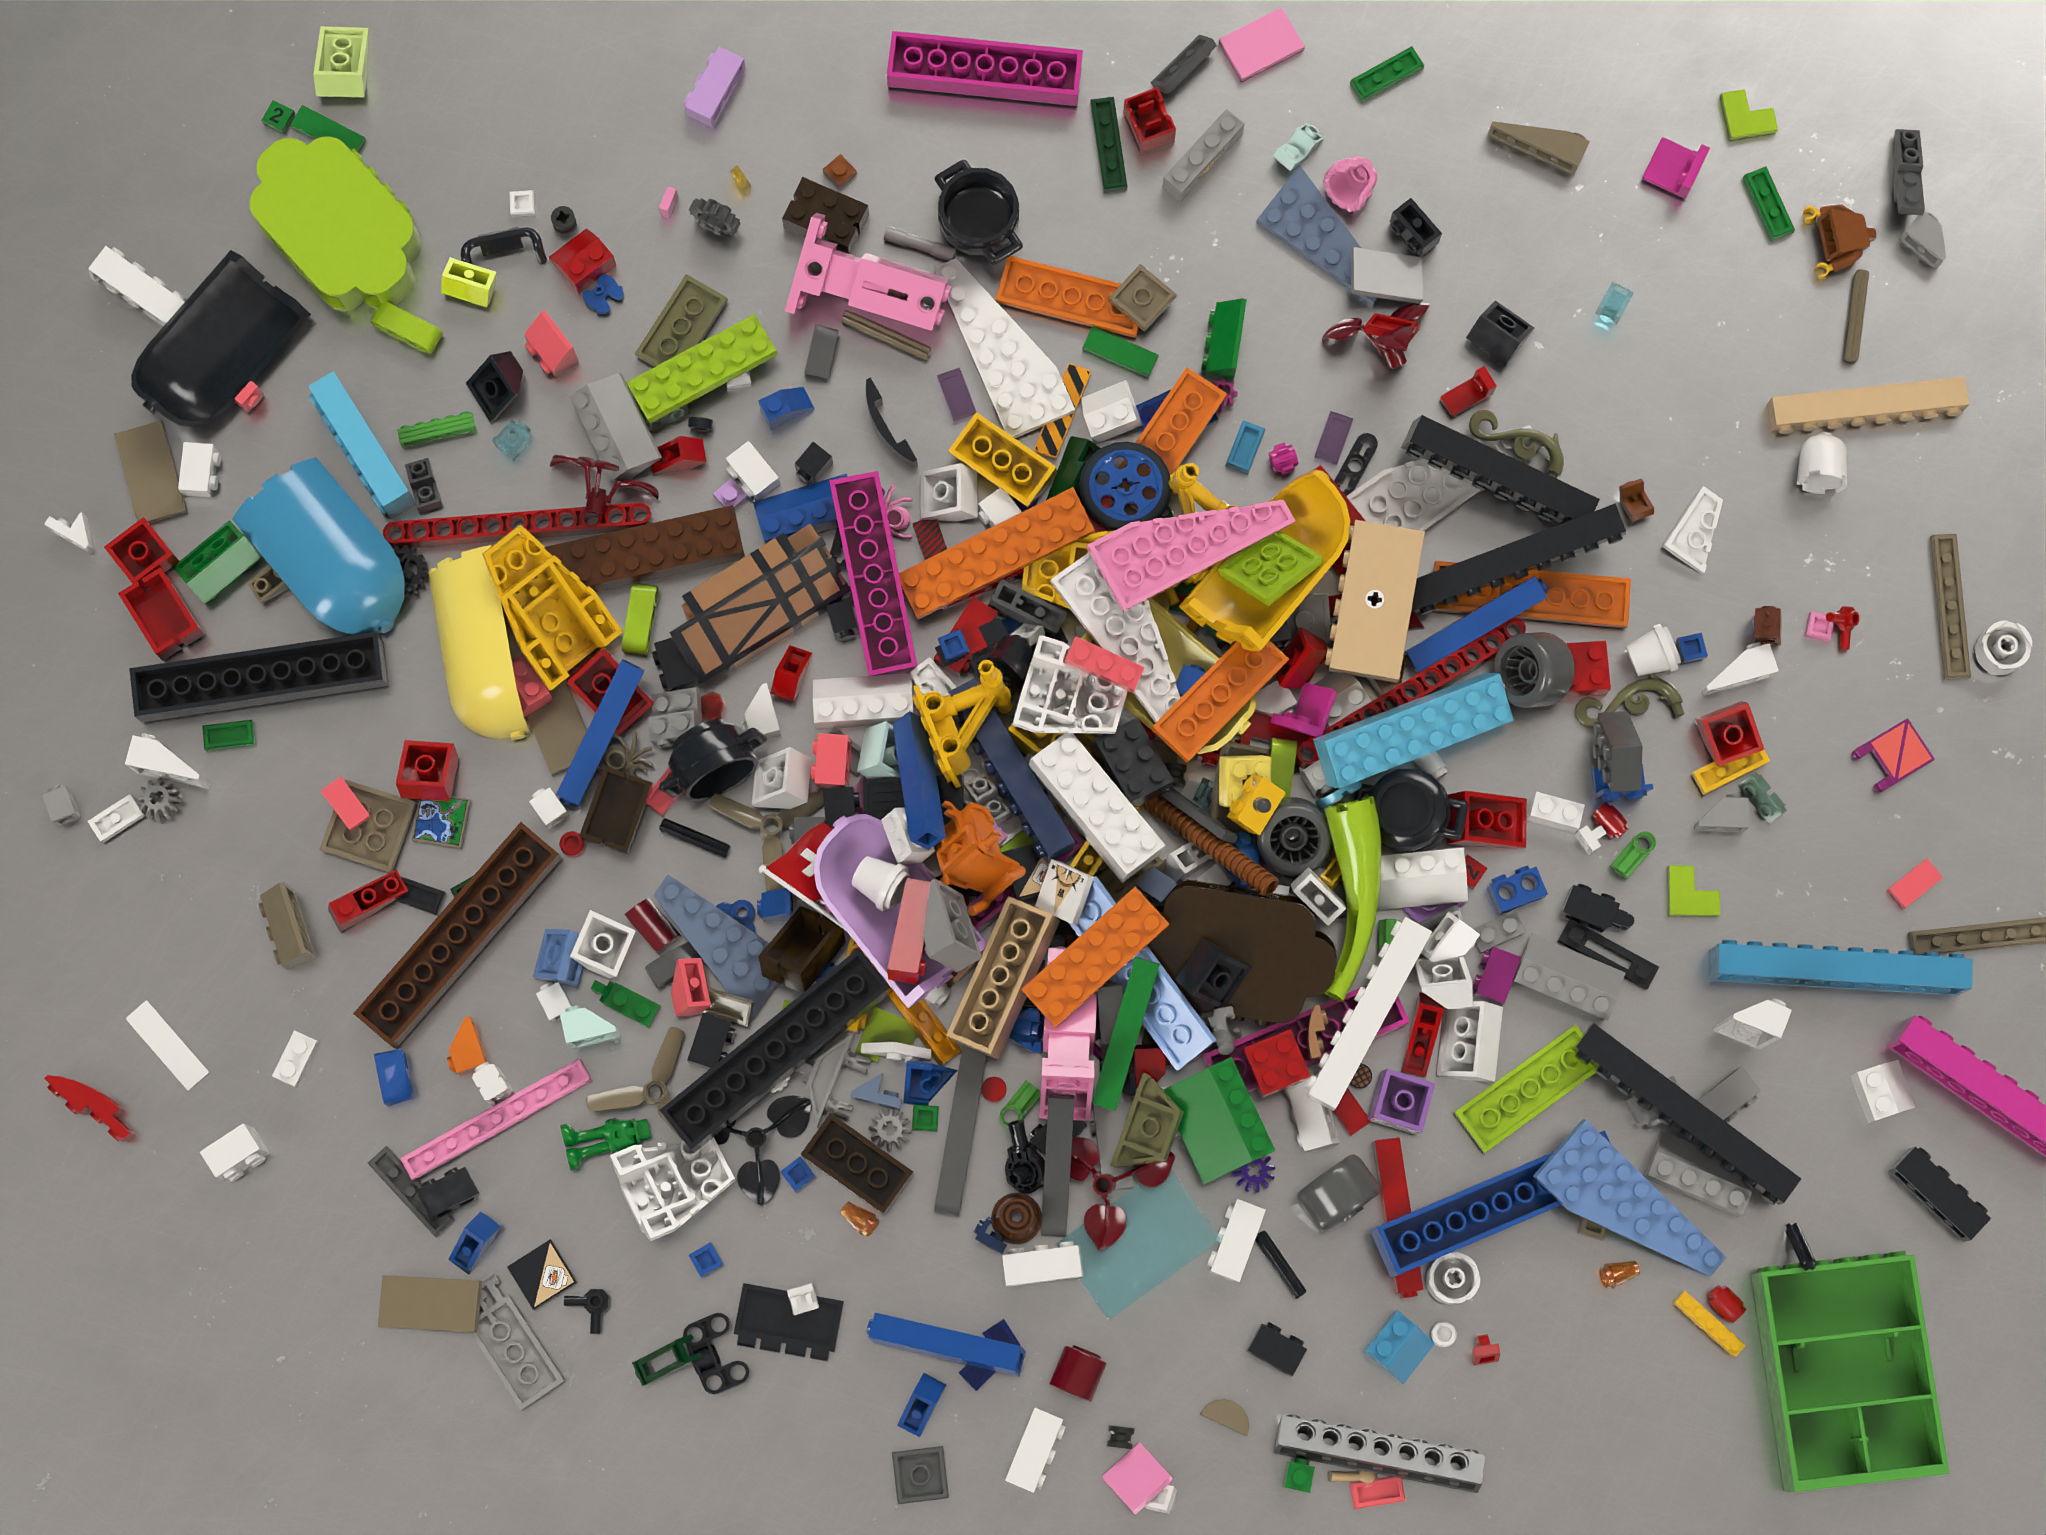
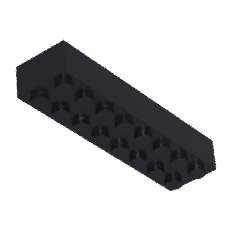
M1423 415L1412 422L1401 446L1402 449L1406 450L1408 456L1415 459L1421 457L1428 460L1427 464L1439 470L1445 468L1451 471L1450 475L1459 480L1466 478L1472 481V486L1480 490L1487 488L1495 492V497L1504 501L1510 499L1516 502V506L1522 510L1529 511L1531 509L1539 513L1538 517L1549 522L1555 520L1562 524L1594 512L1600 500Z

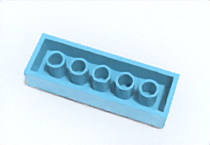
M334 371L309 385L308 387L312 392L309 395L310 400L334 435L348 461L359 475L363 485L369 494L372 495L371 497L383 515L388 513L390 518L393 519L415 506L416 503Z

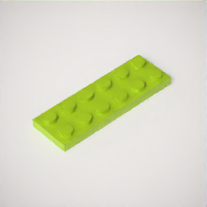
M753 314L629 380L626 384L650 424L777 356L778 352L756 315Z
M1576 1024L1454 1112L1484 1154L1596 1073L1597 1068L1590 1063L1586 1065L1575 1057L1576 1053L1572 1050L1583 1035Z

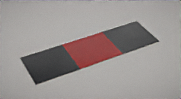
M997 618L963 634L970 654L946 662L940 645L935 647V650L943 666L946 667L1001 641L1003 636L1008 634L1000 618Z

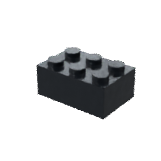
M1138 717L1118 726L1115 734H1102L1093 739L1090 749L1097 762L1134 808L1170 790L1174 780Z

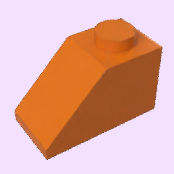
M470 1016L464 1018L449 1048L451 1057L447 1058L450 1070L452 1072L456 1071V1074L459 1076L474 1072L476 1067L487 1062L474 1020Z

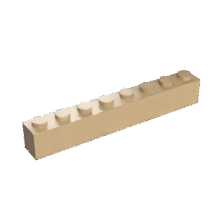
M1965 377L1775 396L1770 399L1767 406L1771 432L1779 431L1780 434H1787L1793 432L1794 429L1813 431L1821 426L1835 429L1841 427L1842 424L1850 423L1852 426H1861L1869 421L1882 424L1889 422L1890 419L1897 418L1900 421H1909L1916 416L1930 419L1947 413L1948 416H1956L1962 414L1969 406V398Z

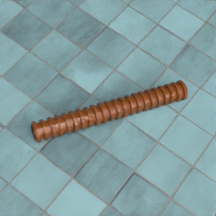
M1162 795L1143 804L1145 810L1155 815L1156 818L1166 823L1167 826L1177 831L1185 839H1188L1194 846L1199 847L1205 854L1210 855L1216 862L1221 863L1223 867H1226L1234 875L1244 880L1250 887L1255 888L1257 892H1261L1263 896L1267 897L1276 890L1278 886V878L1267 872L1265 868L1255 863L1254 860L1244 855L1243 852L1238 851L1232 844L1221 840Z

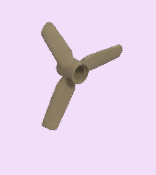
M819 788L809 793L807 803L792 809H781L778 815L770 813L762 816L759 811L720 794H714L711 797L709 806L748 828L760 829V836L764 840L762 846L763 865L768 866L783 856V846L779 839L782 835V829L789 828L790 824H794V817H809L824 807V788ZM768 824H773L778 829L774 832H769L764 827ZM764 873L767 892L783 889L782 885Z
M670 1027L651 1070L652 1081L646 1083L643 1088L633 1085L588 1095L586 1104L589 1111L638 1106L645 1101L649 1104H656L658 1114L678 1135L660 1112V1109L672 1100V1098L667 1097L665 1083L671 1078L684 1037V1031L677 1027ZM651 1085H655L660 1089L661 1094L658 1099H652L649 1096L648 1089Z

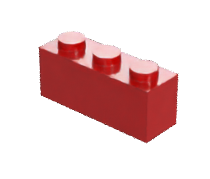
M973 596L950 633L961 629L962 634H965L997 619L998 611ZM936 653L934 662L960 678L962 673L967 674L971 669L969 662L972 661L971 659L975 653L946 667L943 666Z

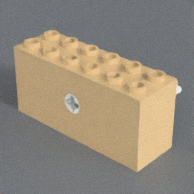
M1355 520L1354 526L1350 525L1347 543H1351L1350 550H1345L1342 567L1347 568L1346 575L1341 574L1338 591L1342 592L1341 600L1336 599L1333 615L1338 616L1337 624L1332 623L1329 640L1334 641L1333 649L1328 648L1325 665H1330L1329 671L1398 683L1425 531ZM1372 596L1377 597L1379 602L1374 607L1371 606V601H1368L1372 599Z

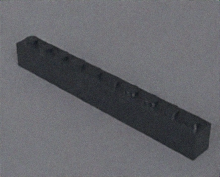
M1616 503L1418 577L1411 615L1418 612L1421 615L1430 613L1435 610L1434 606L1442 603H1444V606L1458 602V597L1466 594L1468 597L1482 593L1481 589L1491 586V589L1504 585V580L1508 578L1521 579L1528 576V571L1537 568L1538 571L1550 568L1552 566L1551 562L1561 559L1562 562H1566L1575 558V553L1584 550L1585 553H1590L1599 549V544L1608 541L1610 545L1623 540L1622 536L1626 535V529Z
M1595 1023L1588 1027L1572 1050L1576 1053L1575 1057L1586 1065L1588 1063L1597 1068L1595 1072L1605 1080L1609 1078L1618 1084L1616 1088L1627 1096L1633 1095L1638 1099L1637 1104L1647 1111L1653 1110L1659 1115L1658 1119L1668 1127L1673 1125L1679 1130L1678 1134L1688 1142L1693 1140L1701 1146L1699 1150L1709 1158L1713 1156L1721 1161L1720 1166L1731 1174L1733 1172L1737 1173L1742 1177L1741 1182L1751 1189L1757 1188L1763 1193L1762 1198L1770 1204L1775 1205L1777 1203L1780 1205L1785 1203L1802 1178Z

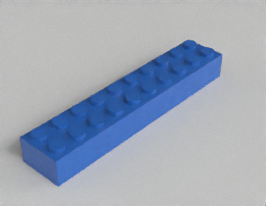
M1605 1130L1599 1132L1610 1143ZM1553 1152L1370 1229L1390 1277L1400 1275L1562 1205L1533 1177Z

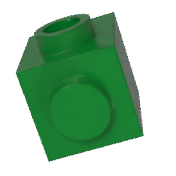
M1294 1458V1462H1287L1282 1487L1310 1493L1315 1467L1309 1466V1460Z

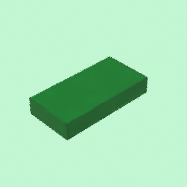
M252 719L202 725L205 751L256 745L254 721Z

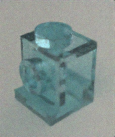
M511 420L492 441L496 448L512 461H515L533 439L529 434L531 429L522 421L516 423ZM513 433H517L515 439H510Z

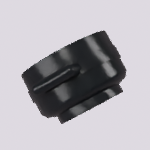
M962 159L935 176L934 180L942 191L938 202V221L945 239L957 250L969 255H985L990 264L996 265L1023 248L1022 241L1015 233L1019 223L1018 197L1013 185L1002 174L988 168H972L967 160ZM1009 241L1011 242L1009 246L1002 249Z
M721 719L700 723L684 732L674 741L672 745L673 752L668 762L673 774L659 784V789L671 797H677L683 793L686 800L692 802L711 799L714 794L721 795L738 786L756 770L759 762L753 751L767 741V737L756 728H750L743 732L741 727L725 723Z
M1397 769L1384 775L1375 785L1362 784V787L1355 791L1354 800L1361 801L1365 794L1373 796L1379 819L1381 843L1386 848L1402 854L1423 852L1435 848L1444 838L1460 840L1463 837L1468 802L1449 798L1445 787L1428 773L1417 769ZM1452 809H1457L1454 829H1450L1453 821Z

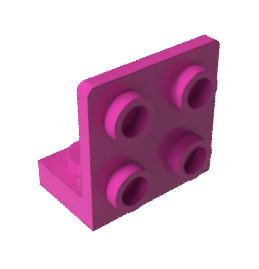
M1662 137L1642 179L1685 199L1710 147L1701 144L1698 152L1692 151Z
M1305 683L1295 713L1292 714L1284 711L1283 715L1273 713L1270 722L1296 732L1320 737L1326 729L1327 720L1334 705L1337 691Z

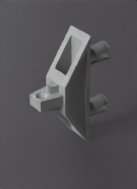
M854 1033L822 1054L816 1061L809 1059L808 1063H804L795 1071L803 1074L801 1080L807 1082L817 1128H819L823 1115H826V1113H832L834 1116L845 1121L849 1119V1116L839 1109L852 1111L853 1106L832 1099L833 1096H831L842 1067L848 1066L864 1074L868 1071L866 1067L857 1062L870 1064L872 1059L851 1052L850 1046L855 1036Z

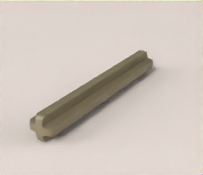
M1858 269L1854 277L1844 359L1847 362H1856L1859 358L1869 271Z
M845 310L842 315V323L921 359L927 360L930 356V346L850 310Z

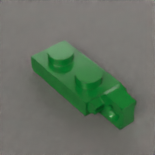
M595 980L590 988L595 993L601 995L599 1001L604 1003L606 1007L647 1028H650L661 1007L640 994L611 981L606 986Z

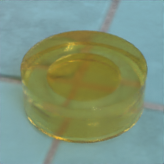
M738 165L731 169V174L742 190L751 186Z

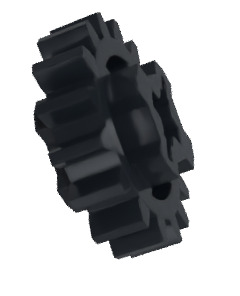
M396 544L394 552L397 557H402L399 558L401 568L406 570L403 574L404 584L409 583L404 586V596L408 598L410 591L418 594L417 586L425 587L422 579L429 578L428 574L424 572L429 569L427 563H423L425 557L423 554L418 556L419 551L416 548L410 552L407 544L404 545L403 550H400ZM415 562L417 564V575L413 572Z

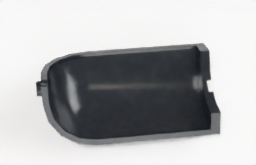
M230 250L143 350L131 374V387L145 401L142 406L153 415L157 411L179 426L198 427L213 422L235 403V397L250 381H254L311 314L295 298L285 293L276 285L273 287L267 281L263 282L262 280L265 278L263 274L243 256Z

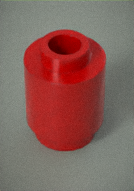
M1605 802L1592 814L1596 819L1594 822L1598 826L1601 825L1610 838L1614 836L1620 838L1629 829L1626 826L1629 821L1613 804L1610 806Z
M1717 1285L1708 1294L1710 1297L1708 1303L1725 1320H1729L1731 1323L1738 1320L1747 1310L1743 1306L1744 1302L1727 1285L1723 1287Z

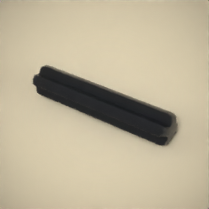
M664 818L660 824L659 829L661 832L719 856L726 857L730 851L729 844Z
M1796 1222L1794 1224L1788 1223L1786 1225V1234L1801 1267L1805 1271L1808 1269L1814 1270L1816 1268V1260L1800 1225Z
M1265 1230L1259 1232L1255 1241L1293 1297L1297 1299L1306 1293L1305 1287Z

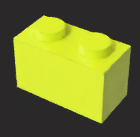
M450 257L442 274L441 293L488 307L495 291L496 272Z

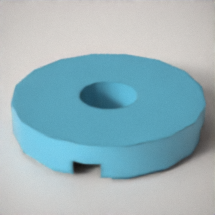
M1357 781L1345 787L1336 788L1316 800L1315 803L1321 810L1327 808L1361 788L1362 784L1360 781Z

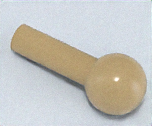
M1362 1470L1329 1472L1330 1482L1371 1483L1377 1479V1473Z

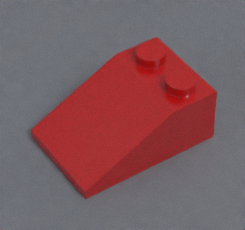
M601 647L567 678V683L595 713L612 681L619 662L605 647ZM639 685L615 731V734L618 736L654 704Z
M1473 791L1448 794L1449 798L1468 802V811L1463 837L1460 840L1447 838V844L1526 848L1527 798ZM1452 809L1453 821L1450 829H1454L1457 809Z

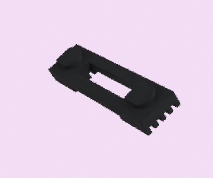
M1569 919L1558 940L1559 943L1578 953L1625 972V979L1645 990L1649 988L1659 969V966L1572 919ZM1591 939L1630 960L1632 964L1629 970L1586 947L1587 940Z

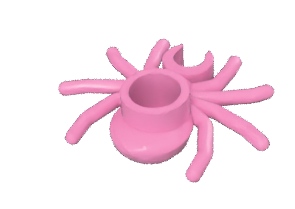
M891 485L884 501L890 532L892 535L902 539H912L913 536L911 534H901L893 530L905 528L911 519L907 509L893 506L901 502H912L913 498L902 497L890 502L888 506L891 494L895 489V485Z

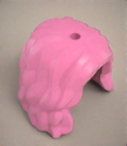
M1360 156L1344 158L1336 161L1326 171L1323 185L1326 186L1325 191L1328 197L1332 199V203L1351 213L1352 211L1361 210V207L1365 205V201L1372 196V189L1377 182V172L1369 159Z

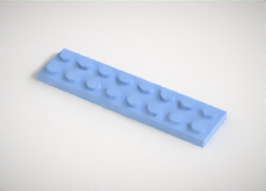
M1097 876L1093 879L1078 925L1069 923L1079 937L1116 904ZM1148 946L1136 955V957L1160 963ZM1135 957L1110 979L1113 984H1123V996ZM1160 964L1142 1024L1178 1071L1217 1040Z

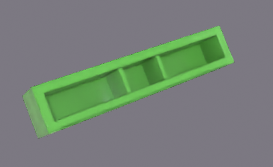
M468 411L461 412L457 416L448 415L440 420L439 418H434L427 423L418 422L414 426L404 425L400 427L401 429H397L402 448L477 431L472 412L469 413Z

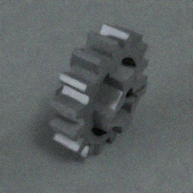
M695 198L689 208L690 215L695 216V220H699L698 224L715 234L721 235L724 232L727 235H734L740 227V219L731 213L732 210L714 199H709L707 202L702 198L700 200Z

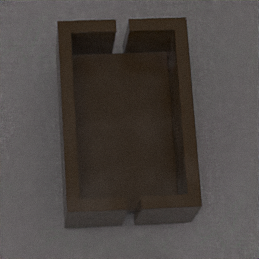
M802 177L793 195L794 201H790L782 217L784 229L806 237L811 217L816 212L826 215L824 221L828 222L824 237L822 236V240L838 244L836 250L851 254L858 240V233H861L869 217L868 205Z
M604 766L579 837L601 845L605 840L607 841L605 846L628 854L653 783L630 775L629 780H627V773Z
M799 906L758 956L762 976L779 984L785 981L786 987L804 993L846 943L843 928L823 915L820 918L819 913Z

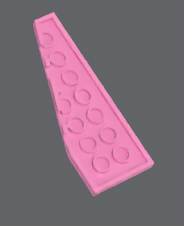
M1284 500L1264 502L1245 507L1237 506L1225 510H1211L1178 515L1171 518L1131 522L1088 544L1087 549L1120 609L1124 612L1294 524L1295 519Z

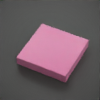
M1140 1442L1102 1476V1479L1135 1515L1174 1480Z

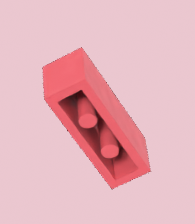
M1076 636L1064 661L1066 664L1131 693L1134 692L1145 668Z

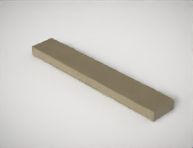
M1957 534L1932 535L1930 540L1944 680L1969 679L1971 677Z
M2046 917L1912 931L1908 933L1911 951H1914V955H1924V952H1938L1940 955L2046 943Z

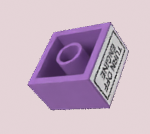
M1391 1069L1381 1071L1368 1120L1414 1135L1421 1133L1435 1083Z

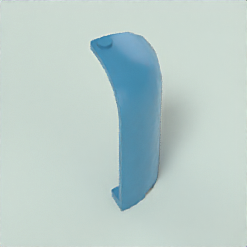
M317 458L293 464L290 466L291 471L280 477L278 474H275L262 484L264 489L254 498L249 496L237 510L232 520L293 594L319 621L335 630L352 635L378 632L379 634L390 631L404 600L405 579L400 560L387 540Z

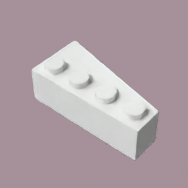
M105 246L88 268L90 278L97 283L100 279L103 280L102 283L109 291L114 294L121 292L123 294L122 297L127 303L136 308L142 307L144 309L143 312L147 316L164 326L187 299L175 290L172 293L166 289V284L158 277L154 276L151 278L144 273L146 270L138 263H129L124 259L125 254L117 248L113 247L110 249Z

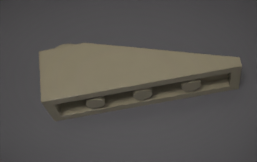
M1495 121L1492 122L1488 131V135L1572 174H1575L1590 142L1579 133Z

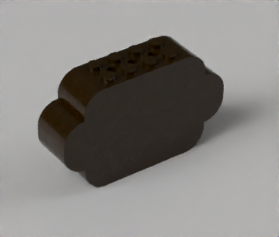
M1187 880L1177 884L1171 890L1164 906L1154 907L1170 926L1147 946L1194 1010L1210 1012L1214 1011L1213 1009L1219 1008L1191 995L1175 981V978L1202 938L1221 946L1252 967L1225 1006L1233 1007L1235 1014L1233 1020L1255 1019V1023L1260 1025H1270V1022H1288L1301 1012L1305 997L1319 996L1326 992L1333 983L1336 970L1335 945L1325 933L1316 930L1315 913L1299 897L1272 893L1265 897L1261 892L1252 889Z

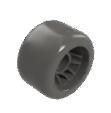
M1546 632L1520 633L1511 636L1500 646L1495 656L1493 673L1501 675L1509 703L1523 708L1544 707L1558 703L1568 694L1574 681L1575 664L1569 647L1556 635Z
M1298 797L1282 798L1260 835L1255 834L1256 845L1264 862L1274 871L1286 876H1300L1308 867L1315 871L1325 862L1332 846V838L1324 813L1314 803ZM1297 829L1299 835L1291 840L1286 838L1287 831Z
M1351 1154L1297 1193V1201L1314 1226L1321 1232H1327L1344 1220L1346 1222L1363 1210L1362 1206L1376 1197L1381 1189L1379 1183L1362 1159L1355 1154Z

